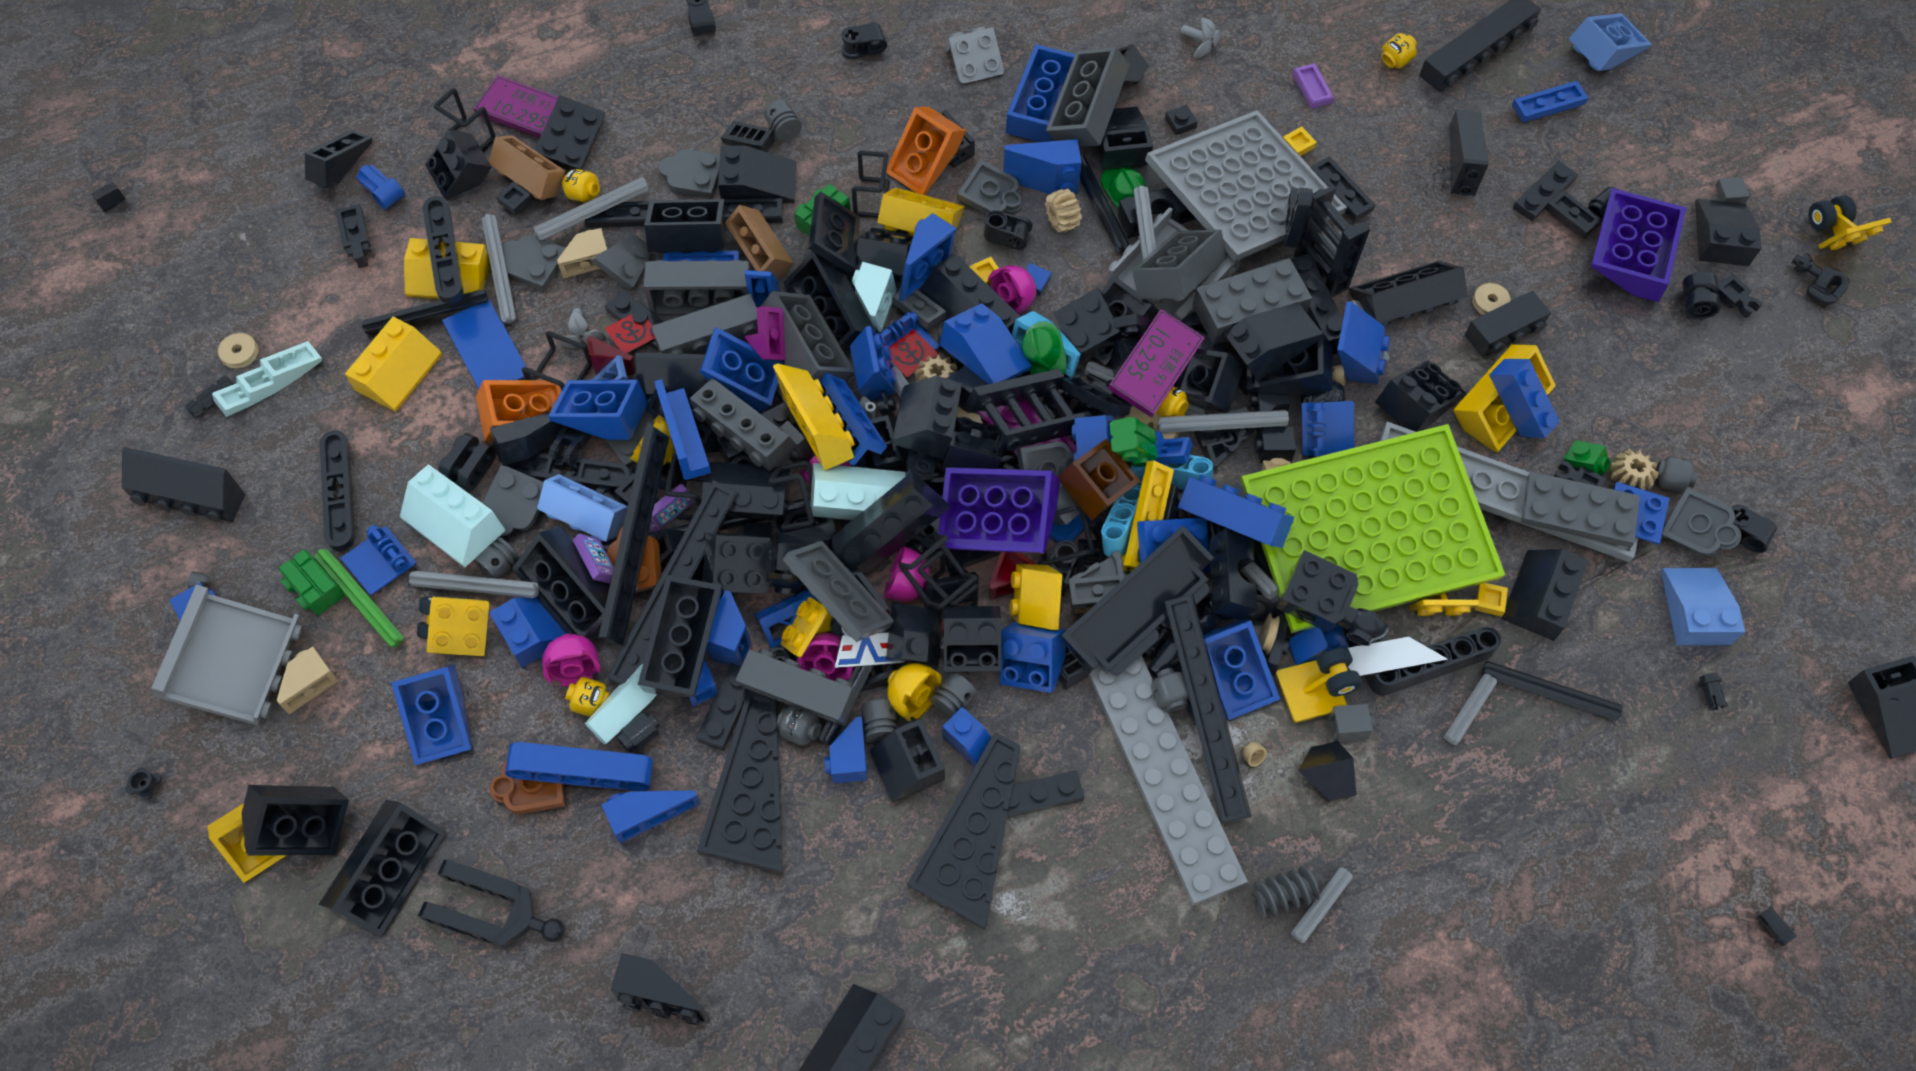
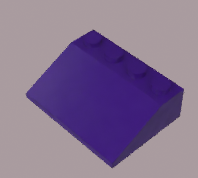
M1611 188L1591 267L1632 295L1659 302L1669 285L1686 207Z
M946 468L942 498L950 505V509L940 516L938 534L948 536V540L944 544L951 550L1044 554L1057 510L1060 479L1052 471Z

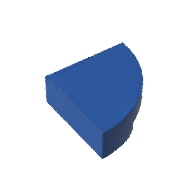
M1029 263L1027 271L1035 282L1036 294L1041 295L1051 278L1052 272Z

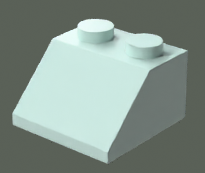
M862 262L860 270H856L854 273L852 284L855 286V294L858 296L877 334L883 330L892 305L893 296L897 290L892 270Z

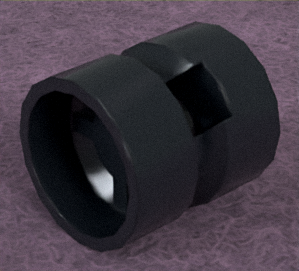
M1707 271L1695 272L1686 276L1682 282L1686 315L1693 319H1706L1719 313L1721 307L1717 276Z

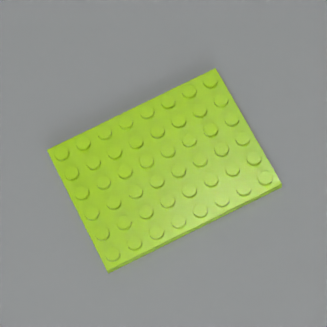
M1449 424L1244 475L1240 479L1245 496L1247 493L1263 499L1261 504L1269 506L1271 502L1287 508L1286 514L1294 516L1283 548L1261 542L1273 580L1278 586L1279 598H1281L1296 562L1304 550L1357 574L1359 585L1350 607L1367 609L1372 612L1490 582L1505 576ZM1285 613L1291 633L1315 627Z

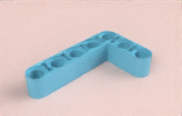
M1189 455L1187 463L1163 464L1174 469L1171 485H1176L1177 489L1185 490L1189 477L1200 479L1201 475L1213 479L1212 461L1205 457ZM1132 465L1131 470L1139 478L1140 482L1113 504L1102 527L1103 551L1107 557H1111V554L1115 551H1120L1121 556L1126 554L1146 466L1134 467Z

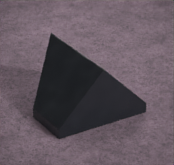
M1336 741L1311 747L1298 771L1327 798L1328 802L1356 796L1354 758L1340 742Z

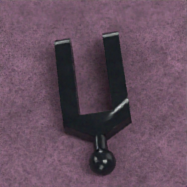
M443 860L437 873L438 876L453 883L514 903L504 927L496 926L430 902H424L417 917L428 923L507 948L530 929L540 932L544 940L548 942L561 940L565 933V926L561 920L551 918L543 921L534 917L532 895L529 888L450 860Z

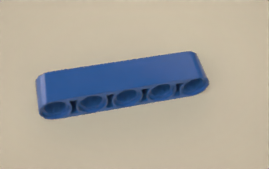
M515 742L509 745L505 775L521 780L646 791L651 786L653 759L639 754Z

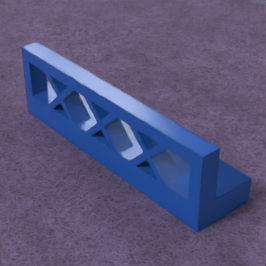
M825 373L819 380L823 391L824 389L826 390L825 396H828L832 405L836 406V413L840 415L842 422L847 423L846 431L848 430L852 438L857 439L860 443L853 452L854 458L848 460V462L855 465L867 450L882 454L887 445L845 380Z
M662 379L654 381L684 480L711 473L684 388L666 393Z
M808 588L799 592V594H794L753 613L757 623L764 632L770 648L780 646L782 636L773 639L768 627L777 623L787 626L792 625L797 617L798 607L803 601H807L809 597L821 603L809 592Z

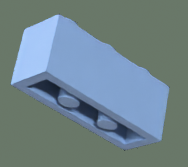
M558 474L544 480L537 509L546 513L551 519L561 520L569 524L572 529L584 531L602 542H607L618 536L628 506Z

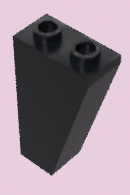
M1456 110L1450 124L1451 193L1475 196L1489 165L1481 114L1477 111Z

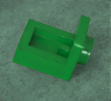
M1578 440L1574 441L1563 458L1564 461L1570 463L1574 468L1580 469L1582 466L1601 476L1609 470L1611 463L1604 445Z

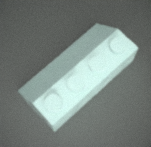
M813 463L810 503L813 516L853 520L906 477L905 472L840 465L824 471L821 464Z
M429 464L407 484L400 518L464 568L506 531L491 509Z

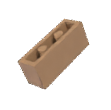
M513 135L495 137L488 162L497 169L499 174L512 179L514 183L531 192V195L536 199L545 200L546 198L557 197L565 170Z
M739 205L725 221L726 226L756 271L772 272L780 280L794 264L759 210Z

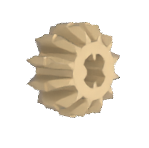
M1069 189L1055 191L1046 198L1045 206L1047 208L1048 221L1051 222L1052 228L1058 232H1067L1075 229V227L1080 226V220L1082 219L1081 208L1078 204L1079 200H1076L1075 194Z
M939 354L936 359H932L928 355L926 362L920 361L918 364V369L915 371V379L920 381L936 375L948 378L951 373L957 372L956 364H951L949 357L942 360Z
M1628 449L1624 453L1618 454L1609 469V472L1612 473L1610 481L1620 482L1647 491L1653 486V482L1658 477V472L1655 470L1657 463L1649 461L1651 455L1643 456L1641 449L1635 453Z

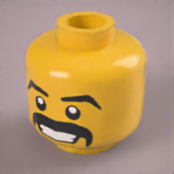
M1403 33L1394 35L1382 47L1381 58L1389 68H1403L1416 57L1417 42L1411 35Z
M573 169L563 178L562 188L566 197L570 200L586 203L595 199L600 192L598 178L592 172Z
M1173 386L1155 414L1160 417L1184 416L1189 406L1185 392Z
M581 677L576 684L570 683L565 699L570 700L569 708L572 712L591 717L609 697L610 692L606 691V685L603 682Z

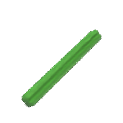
M319 549L314 555L316 562L336 583L390 648L399 647L404 641L402 634L328 549Z

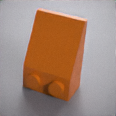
M914 107L887 166L886 173L914 192L926 195L956 154L966 130L930 107Z
M483 380L476 395V402L484 441L492 442L491 427L551 412L561 393L560 387L546 380Z

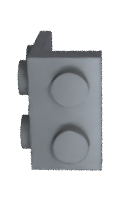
M984 26L972 29V32L967 34L957 32L949 35L950 38L944 43L946 53H952L958 80L961 84L1003 74L1004 67L993 27L985 29Z

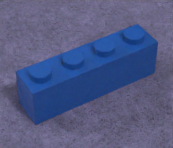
M1201 475L1200 479L1189 477L1178 508L1267 545L1283 548L1294 520V516L1285 513L1287 508L1272 502L1269 506L1261 504L1262 498L1247 493L1246 497L1238 495L1240 489L1226 484L1223 485V488L1215 485L1217 480Z

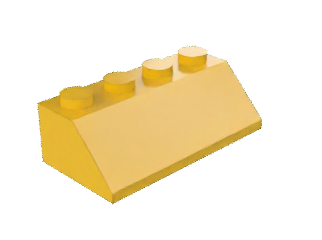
M1511 345L1453 410L1462 429L1494 452H1499L1517 430L1489 374L1503 359H1530L1548 395L1556 384L1537 345Z
M782 364L773 365L784 401L823 470L826 471L854 458L851 449L855 445L853 438L848 430L843 431L844 424L838 413L833 414L834 408L829 397H823L824 391L819 380H813L806 370Z

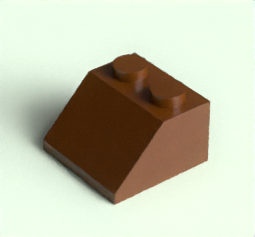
M1107 439L1074 461L1058 476L1060 483L1090 520H1093L1140 482L1139 478L1126 462L1122 460L1121 456L1112 451V446Z

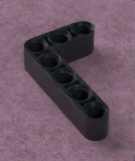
M1489 626L1482 627L1427 646L1447 658V660L1439 661L1440 664L1431 662L1410 666L1415 673L1408 672L1404 667L1364 676L1374 693L1382 696L1485 661L1492 657L1500 646L1502 638L1495 628ZM1346 629L1345 637L1347 639L1349 647L1361 646L1360 644L1351 641L1346 636L1348 630ZM1382 637L1380 639L1372 641V643L1383 642L1385 640ZM1480 640L1486 641L1490 647L1483 645ZM1455 649L1463 651L1465 656L1458 654ZM1379 675L1388 677L1390 682H1384Z

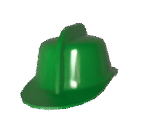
M1129 167L1107 169L1101 177V184L1118 208L1120 200L1130 196L1134 197V188L1139 186L1146 187L1141 174Z
M1047 321L1033 324L1026 331L1022 341L1023 353L1032 365L1029 370L1031 375L1060 369L1064 375L1067 361L1059 329Z

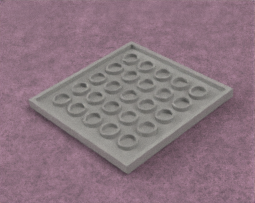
M1258 111L1147 153L1145 161L1206 230H1222L1225 251L1234 262L1285 239L1287 204L1292 187L1313 189V194L1320 189L1328 188L1325 182ZM1334 194L1332 205L1343 215L1347 206Z

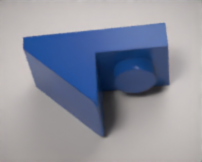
M1337 626L1329 632L1317 627L1306 629L1290 638L1288 646L1295 665L1315 661L1321 654L1331 649L1340 647L1350 648L1341 626Z

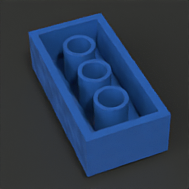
M1035 44L1007 112V134L1037 142L1053 141L1046 132L1075 54Z

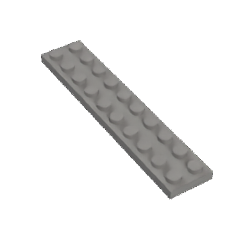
M1386 422L1380 441L1415 433V431ZM1457 447L1480 509L1521 523L1527 476L1530 472ZM1523 524L1626 562H1630L1635 556L1638 542L1636 537L1635 543L1630 548Z
M1142 656L1118 676L1110 672L1106 674L1100 665L1089 674L1091 684L1192 906L1247 885L1248 881L1172 719L1167 710L1159 708L1151 688L1153 679Z

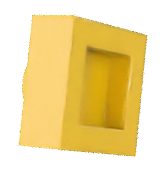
M1303 127L1283 136L1284 140L1300 157L1315 149L1317 144Z
M992 257L969 266L989 286H991V280L988 281L989 275L992 271L999 269Z
M1489 583L1479 584L1476 593V600H1479V606L1475 607L1474 610L1502 617L1505 613L1508 588Z

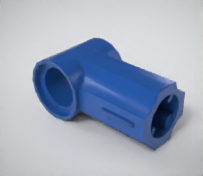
M364 165L359 169V173L356 176L358 182L372 194L375 201L384 210L405 196V192L393 178L388 179L374 165Z

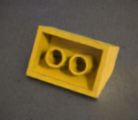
M895 187L883 194L877 223L883 224L884 228L890 231H898V229L908 231L909 236L914 237L917 223L934 213L957 230L965 206Z
M410 238L404 257L406 297L439 299L435 289L427 239ZM442 241V242H441V250H440V252H441V254H442L443 257H446V255H445V248H446V246H445L444 242ZM456 242L464 294L484 289L490 269L489 255L485 245Z
M392 317L347 370L345 375L355 391L396 412L443 354L413 326Z

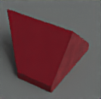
M592 336L587 338L589 356L596 375L617 355L622 356L627 375L636 373V364L633 356Z
M1001 552L989 584L990 600L1014 593L1015 588L1011 586L1012 572H1016V564L1036 563L1023 553Z

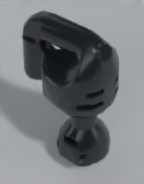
M1807 253L1803 257L1797 254L1792 260V263L1796 265L1793 270L1800 273L1808 272L1817 277L1806 291V294L1824 305L1836 303L1849 287L1850 279L1842 271L1833 268L1832 265H1827L1822 269L1814 264L1812 257ZM1827 286H1836L1830 295L1825 293Z

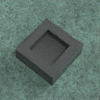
M1743 177L1718 179L1715 184L1721 201L1742 203L1746 202L1750 197Z

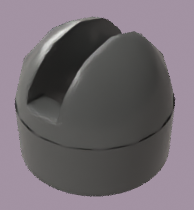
M193 571L189 577L188 589L201 583L209 591L211 587L206 586V583L211 582V578L202 572Z

